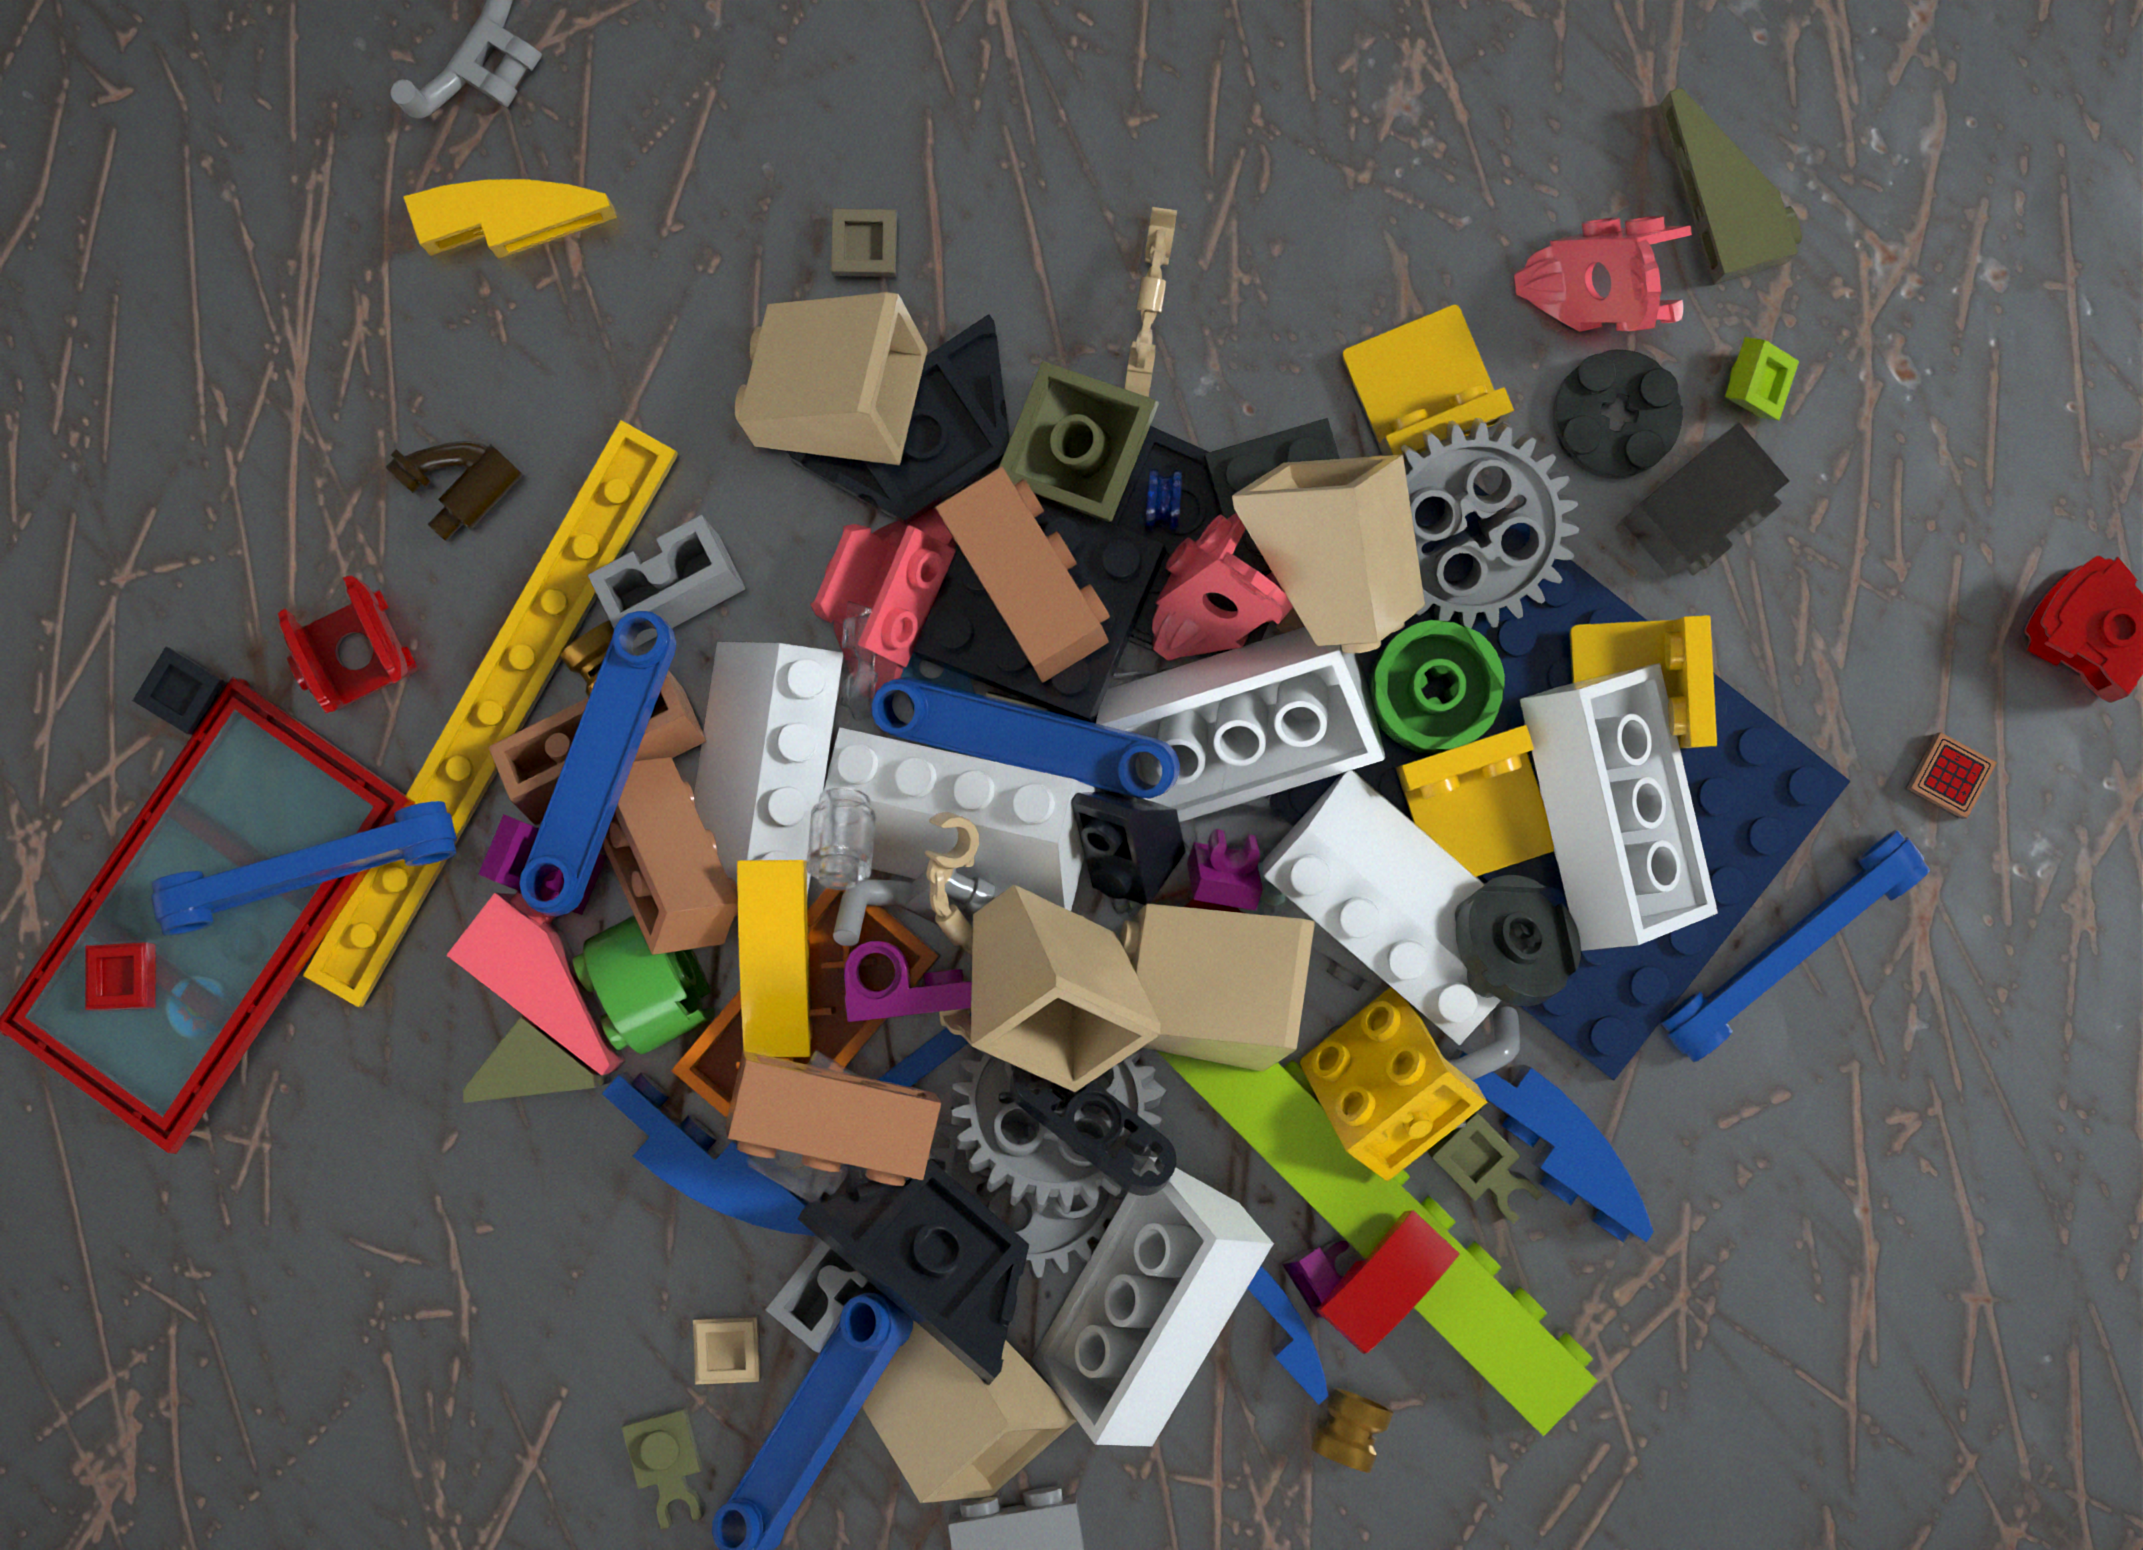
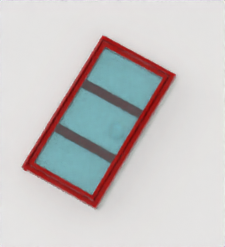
M232 676L1 1014V1034L13 1039L167 1153L177 1154L370 869L213 913L214 923L211 926L178 935L162 934L160 923L156 922L151 896L153 895L151 883L164 876L187 871H202L204 877H208L396 823L394 813L402 808L414 805L415 801L252 689L245 679H237ZM143 942L156 944V1008L111 1011L85 1010V945Z

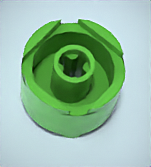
M1428 620L1405 629L1383 648L1369 674L1368 687L1377 723L1393 741L1416 753L1438 754L1469 744L1482 736L1494 723L1503 700L1505 674L1496 650L1478 631L1454 622ZM1429 671L1430 675L1435 679L1443 675L1448 678L1451 686L1443 692L1447 701L1445 704H1442L1437 697L1427 700L1423 695L1421 689L1427 684L1425 672Z
M634 915L586 939L583 944V953L573 957V966L580 982L587 991H596L606 1011L601 1016V1024L609 1041L617 1050H621L629 1045L637 1053L646 1054L713 1020L715 1017L714 1007L706 1009L702 1007L700 998L710 994L711 991L693 949L652 955Z

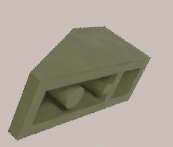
M1683 88L1669 91L1661 102L1660 109L1713 285L1788 263L1798 253L1796 244L1801 243L1802 239L1800 224L1794 209L1791 206L1784 207L1780 191Z

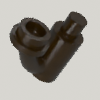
M473 441L444 443L416 451L407 456H404L395 449L391 454L393 460L386 466L387 470L412 493H415L421 485L427 487L431 483V480L424 474L428 471L454 466L466 468L463 474L438 499L444 507L428 523L446 542L463 524L471 530L523 476L492 444L486 446Z

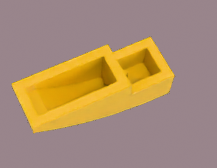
M530 179L478 180L443 185L403 196L419 244L430 256L485 237L489 249L500 259L617 218L614 206L606 193L570 184Z
M737 860L739 968L744 1051L770 1057H810V951L807 921V861Z

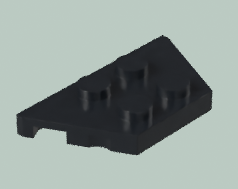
M990 314L986 315L926 355L900 465L793 451L786 452L794 463L903 524H909L1001 463L1010 441L994 320Z
M931 1159L927 1162L923 1180L906 1177L904 1186L889 1185L872 1180L856 1186L853 1192L821 1203L820 1200L809 1203L802 1210L798 1217L801 1223L984 1382L990 1385L1002 1370L1004 1361L1001 1359L1008 1326L1012 1323L1018 1298L1016 1295L1019 1278L1024 1271L1029 1243Z

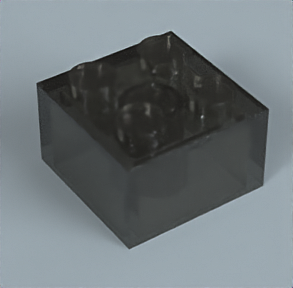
M1738 422L1704 448L1624 516L1621 521L1669 577L1685 568L1694 576L1701 569L1704 570L1733 546V543L1726 536L1735 528L1742 535L1774 512L1782 504V501L1775 493L1790 480L1742 424Z

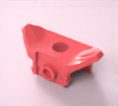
M1663 215L1626 220V228H1621L1619 217L1583 222V234L1550 241L1551 246L1535 252L1528 258L1525 267L1514 274L1516 295L1529 300L1536 307L1579 332L1603 327L1602 322L1615 324L1616 331H1637L1655 328L1656 320H1660L1661 323L1680 321L1683 316V300H1660L1659 267L1650 245L1692 235L1691 226L1665 227ZM1597 262L1606 267L1611 278V290L1606 298L1601 297L1593 286L1592 271Z
M936 507L928 510L907 525L896 521L877 529L873 533H871L870 527L858 524L843 526V535L834 556L826 567L823 582L815 600L810 603L817 617L829 623L834 621V632L848 667L858 684L861 694L874 699L876 691L884 683L901 678L903 669L909 663L915 644L956 552L954 548L957 543L944 524Z
M1237 513L1228 519L1218 515L1207 526L1196 542L1186 538L1175 549L1166 564V569L1171 572V575L1156 601L1158 606L1152 622V631L1154 633L1152 644L1153 650L1168 661L1179 657L1242 648L1251 631L1266 621L1271 622L1273 620L1279 624L1293 608L1273 572L1264 576L1232 555L1246 529ZM1213 592L1226 596L1234 602L1238 610L1231 612L1216 607L1209 601L1206 593Z

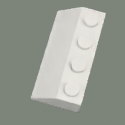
M1306 627L1110 688L1104 696L1096 720V724L1157 738L1168 743L1173 748L1180 762V774L1175 785L1168 792L1160 796L1143 799L1177 809L1179 822L1385 759L1365 670L1358 653L1342 652L1341 645L1317 646ZM1141 752L1136 760L1137 774L1143 782L1157 785L1162 777L1160 761L1149 752Z
M717 642L703 731L706 742L701 744L694 801L695 809L704 828L709 829L715 837L717 856L727 877L732 878L736 884L737 860H806L808 902L843 665V652L783 643Z
M1660 663L1563 685L1520 699L1525 725H1527L1535 749L1532 750L1540 784V793L1544 801L1552 835L1555 857L1559 865L1569 912L1578 929L1581 951L1640 945L1717 914V907L1677 735L1672 736L1669 730L1668 696Z
M839 727L824 787L834 860L917 879L926 870L930 860L925 855V851H934L941 854L947 853L957 844L958 831L956 827L941 828L929 822V819L938 813L950 812L970 820L979 833V846L974 856V865L972 867L963 866L956 868L957 873L969 879L977 876L994 884L995 893L993 898L999 896L1012 885H1017L1069 911L1072 909L1085 856L1072 800L1077 793L1100 792V789L1071 778Z
M1355 771L1343 772L1263 860L1264 877L1458 1045H1461L1501 1001L1495 996L1491 998L1481 997L1470 987L1467 980L1468 969L1461 959L1456 942V908L1485 884L1470 873ZM1510 927V940L1522 952L1528 948L1526 939L1517 938L1514 929Z
M1148 1157L1139 1176H1142L1148 1170L1155 1172L1157 1175L1160 1174L1154 1167L1156 1157ZM1175 1168L1166 1186L1155 1194L1139 1196L1128 1192L1094 1250L1091 1260L1087 1262L1031 1359L1095 1445L1153 1446L1274 1244L1239 1202L1178 1168Z

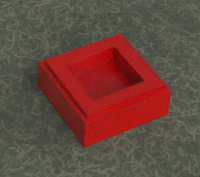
M143 942L85 945V1010L111 1011L156 1008V944Z

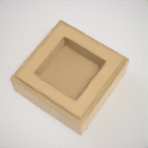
M759 1315L701 1317L693 1319L695 1385L760 1382Z

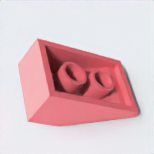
M517 891L516 894L494 893L447 953V956L601 1076L618 1071L625 1062L621 1050H617L611 1044L601 1024L603 1013L593 992L585 989L573 966L575 954L566 935L552 924L556 917L544 915L528 906L520 891Z

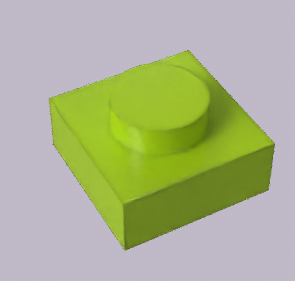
M1744 337L1737 361L1731 369L1730 382L1725 397L1759 418L1779 421L1799 361L1764 339Z

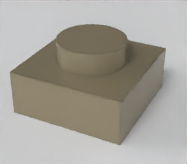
M832 208V276L896 277V209Z

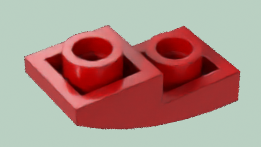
M1414 1210L1404 1211L1368 1257L1363 1261H1356L1316 1311L1362 1354H1367L1417 1305L1460 1253Z

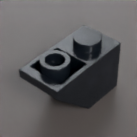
M1117 792L1077 793L1072 800V806L1092 887L1114 899L1124 898L1142 905L1150 904L1186 853L1177 809Z

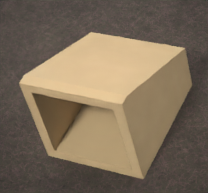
M885 292L767 304L762 326H757L751 336L750 359L752 366L748 382L739 387L735 400L736 419L755 447L900 465L928 348L899 294Z
M1403 454L1286 462L1232 495L1236 513L1317 646L1341 645L1342 652L1362 653L1377 649L1381 646V640L1391 632L1403 629L1405 627L1404 622L1425 606Z
M1012 885L973 914L972 1047L1076 1092L1161 1035V1024L1115 932L1017 885Z
M1146 904L1133 916L1132 921H1124L1119 940L1161 1024V1035L1142 1048L1262 1072L1296 1051L1315 921Z
M913 1320V1329L909 1339L903 1346L897 1349L863 1403V1410L920 1503L992 1496L1077 1421L1053 1389L1006 1340L1001 1358L1004 1360L1002 1370L994 1381L988 1385Z

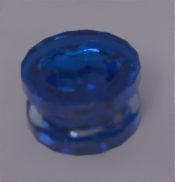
M1149 469L1145 526L1154 527L1157 521L1163 520L1169 524V528H1178L1182 471L1174 470L1170 476L1164 477L1158 473V469Z

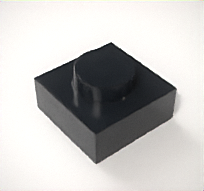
M166 646L132 701L184 733L193 735L226 681L173 648Z

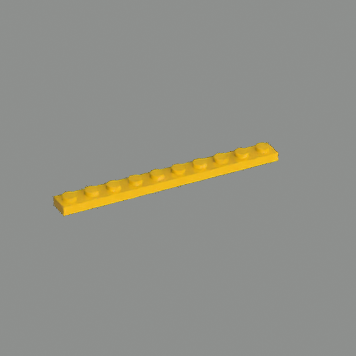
M622 420L618 423L406 794L407 797L415 801V804L431 801L445 802L447 813H450L452 816L457 837L455 845L498 772L489 746L522 730L562 660L560 654L571 644L598 596L588 574L620 558L679 455L674 449ZM402 859L371 868L330 927L303 976L353 1005L363 1007L447 859L420 866H407L405 860Z

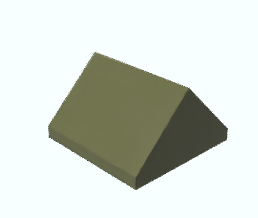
M1042 361L999 468L1001 466L1004 468L1013 484L1025 479L1035 496L1099 520L1112 522L1159 402L1141 394Z
M523 1016L518 1019L463 1088V1102L468 1103L596 1088L610 1083V1074L601 1076L527 1017Z

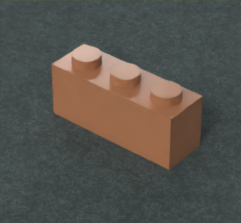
M1001 466L936 506L944 524L1042 683L1109 643L1100 624L1110 618L1109 613L1091 584L1080 590L1067 570L1077 565L1059 533L1056 531L1046 537L1035 520V517L1043 513L1044 510L1025 479L1013 484Z
M669 670L634 761L666 757L674 758L706 742L683 687ZM589 697L489 746L510 801L535 826L542 823Z
M671 757L634 761L605 836L603 847L652 955L724 944L733 918L738 914L737 884L732 878L727 877L717 856L715 837L702 824L695 809L691 786L688 782L682 781Z
M743 1051L725 1130L728 1139L738 1141L736 1149L750 1155L775 1158L777 1149L802 1154L801 1163L815 1169L840 1172L841 1164L844 1163L867 1168L866 1177L871 1180L889 1185L904 1186L906 1177L918 1180L924 1179L941 1101L934 1092Z

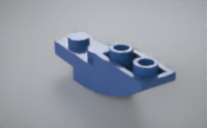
M1456 1049L1449 1060L1459 1059L1468 1054ZM1526 1065L1521 1067L1511 1083H1508L1493 1071L1473 1080L1480 1088L1487 1102L1508 1116L1501 1125L1503 1128L1532 1148L1539 1139L1546 1142L1532 1163L1546 1173L1539 1183L1570 1206H1572L1578 1196L1599 1210L1592 1221L1623 1243L1631 1233L1645 1242L1649 1240L1654 1230L1643 1200L1627 1169L1610 1143L1587 1115L1558 1087L1532 1067Z
M627 1072L621 1073L603 1091L602 1095L649 1136L633 1157L660 1179L688 1197L727 1216L755 1226L784 1233L816 1236L798 1220V1217L809 1203L820 1200L821 1203L826 1201L805 1182L801 1181L794 1188L778 1174L776 1170L782 1162L776 1156L775 1158H764L741 1152L736 1149L737 1140H733L719 1155L711 1148L717 1141L716 1137L691 1115H688L683 1121L678 1119L663 1105L669 1098L668 1094L642 1072L635 1079Z

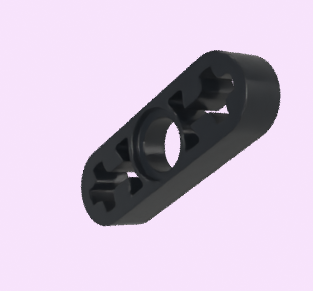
M1015 1066L1010 1079V1092L1016 1104L1126 1191L1139 1196H1148L1159 1192L1166 1186L1175 1171L1177 1158L1172 1143L1158 1130L1095 1081H1091L1078 1090L1080 1093L1071 1099L1063 1117L1054 1112L1058 1108L1061 1099L1045 1088L1037 1095L1032 1093L1028 1089L1031 1081L1030 1075L1026 1070ZM1051 1082V1087L1066 1098L1069 1089ZM1085 1106H1096L1103 1109L1111 1121L1110 1132L1098 1139L1085 1137L1076 1128L1074 1121L1075 1113ZM1123 1127L1132 1133L1124 1144L1126 1147L1140 1156L1148 1149L1158 1156L1154 1167L1160 1172L1159 1175L1150 1170L1146 1171L1142 1176L1135 1174L1132 1170L1135 1158L1121 1146L1115 1158L1106 1153L1117 1141Z

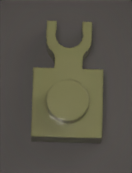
M1475 1112L1466 1119V1127L1455 1128L1427 1151L1474 1201L1490 1188L1495 1205L1513 1224L1520 1218L1507 1203L1508 1196L1513 1190L1518 1188L1526 1189L1536 1201L1543 1196L1541 1191L1526 1176L1508 1170L1521 1156L1478 1112Z
M686 1406L625 1423L621 1428L638 1489L656 1484L658 1486L660 1498L657 1502L656 1513L661 1530L670 1528L673 1524L668 1512V1505L674 1499H681L688 1503L693 1521L702 1519L704 1512L697 1492L688 1486L685 1476L701 1472L703 1469Z

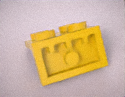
M1458 305L1448 306L1348 347L1342 353V359L1383 456L1402 455L1401 447L1404 444L1420 454L1426 450L1423 440V431L1426 429L1437 437L1440 442L1447 440L1448 421L1454 420L1463 431L1464 436H1469L1475 418H1481L1486 423L1487 428L1506 421L1514 412L1505 387L1494 390Z
M1710 615L1684 616L1675 620L1583 624L1570 628L1572 683L1660 663L1668 696L1669 730L1672 736L1677 735L1679 748L1717 746Z
M1527 725L1395 768L1413 823L1475 877L1554 851L1545 805L1527 752L1535 750Z
M1392 987L1388 988L1300 1060V1066L1346 1152L1387 1182L1488 1103L1478 1085L1444 1059L1415 1007Z

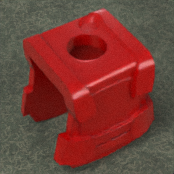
M2096 556L2083 566L2076 567L2059 580L2035 608L2024 629L2025 634L2029 637V644L2026 650L2056 667L2062 662L2080 673L2079 677L2084 684L2097 696L2109 703L2128 697L2136 688L2137 681L2143 675V593L2135 585L2138 580L2119 557H2116L2113 561L2110 558L2104 559L2101 556Z
M352 575L343 577L347 593L352 602L351 604L305 626L300 625L294 615L286 608L278 613L279 624L291 653L287 657L289 667L302 690L306 691L309 689L325 713L342 709L418 671L408 647L404 648L401 646L385 613V610L389 609L381 590L373 592L364 582ZM355 633L363 634L368 637L372 644L373 656L365 667L357 670L348 669L339 659V645L348 635Z

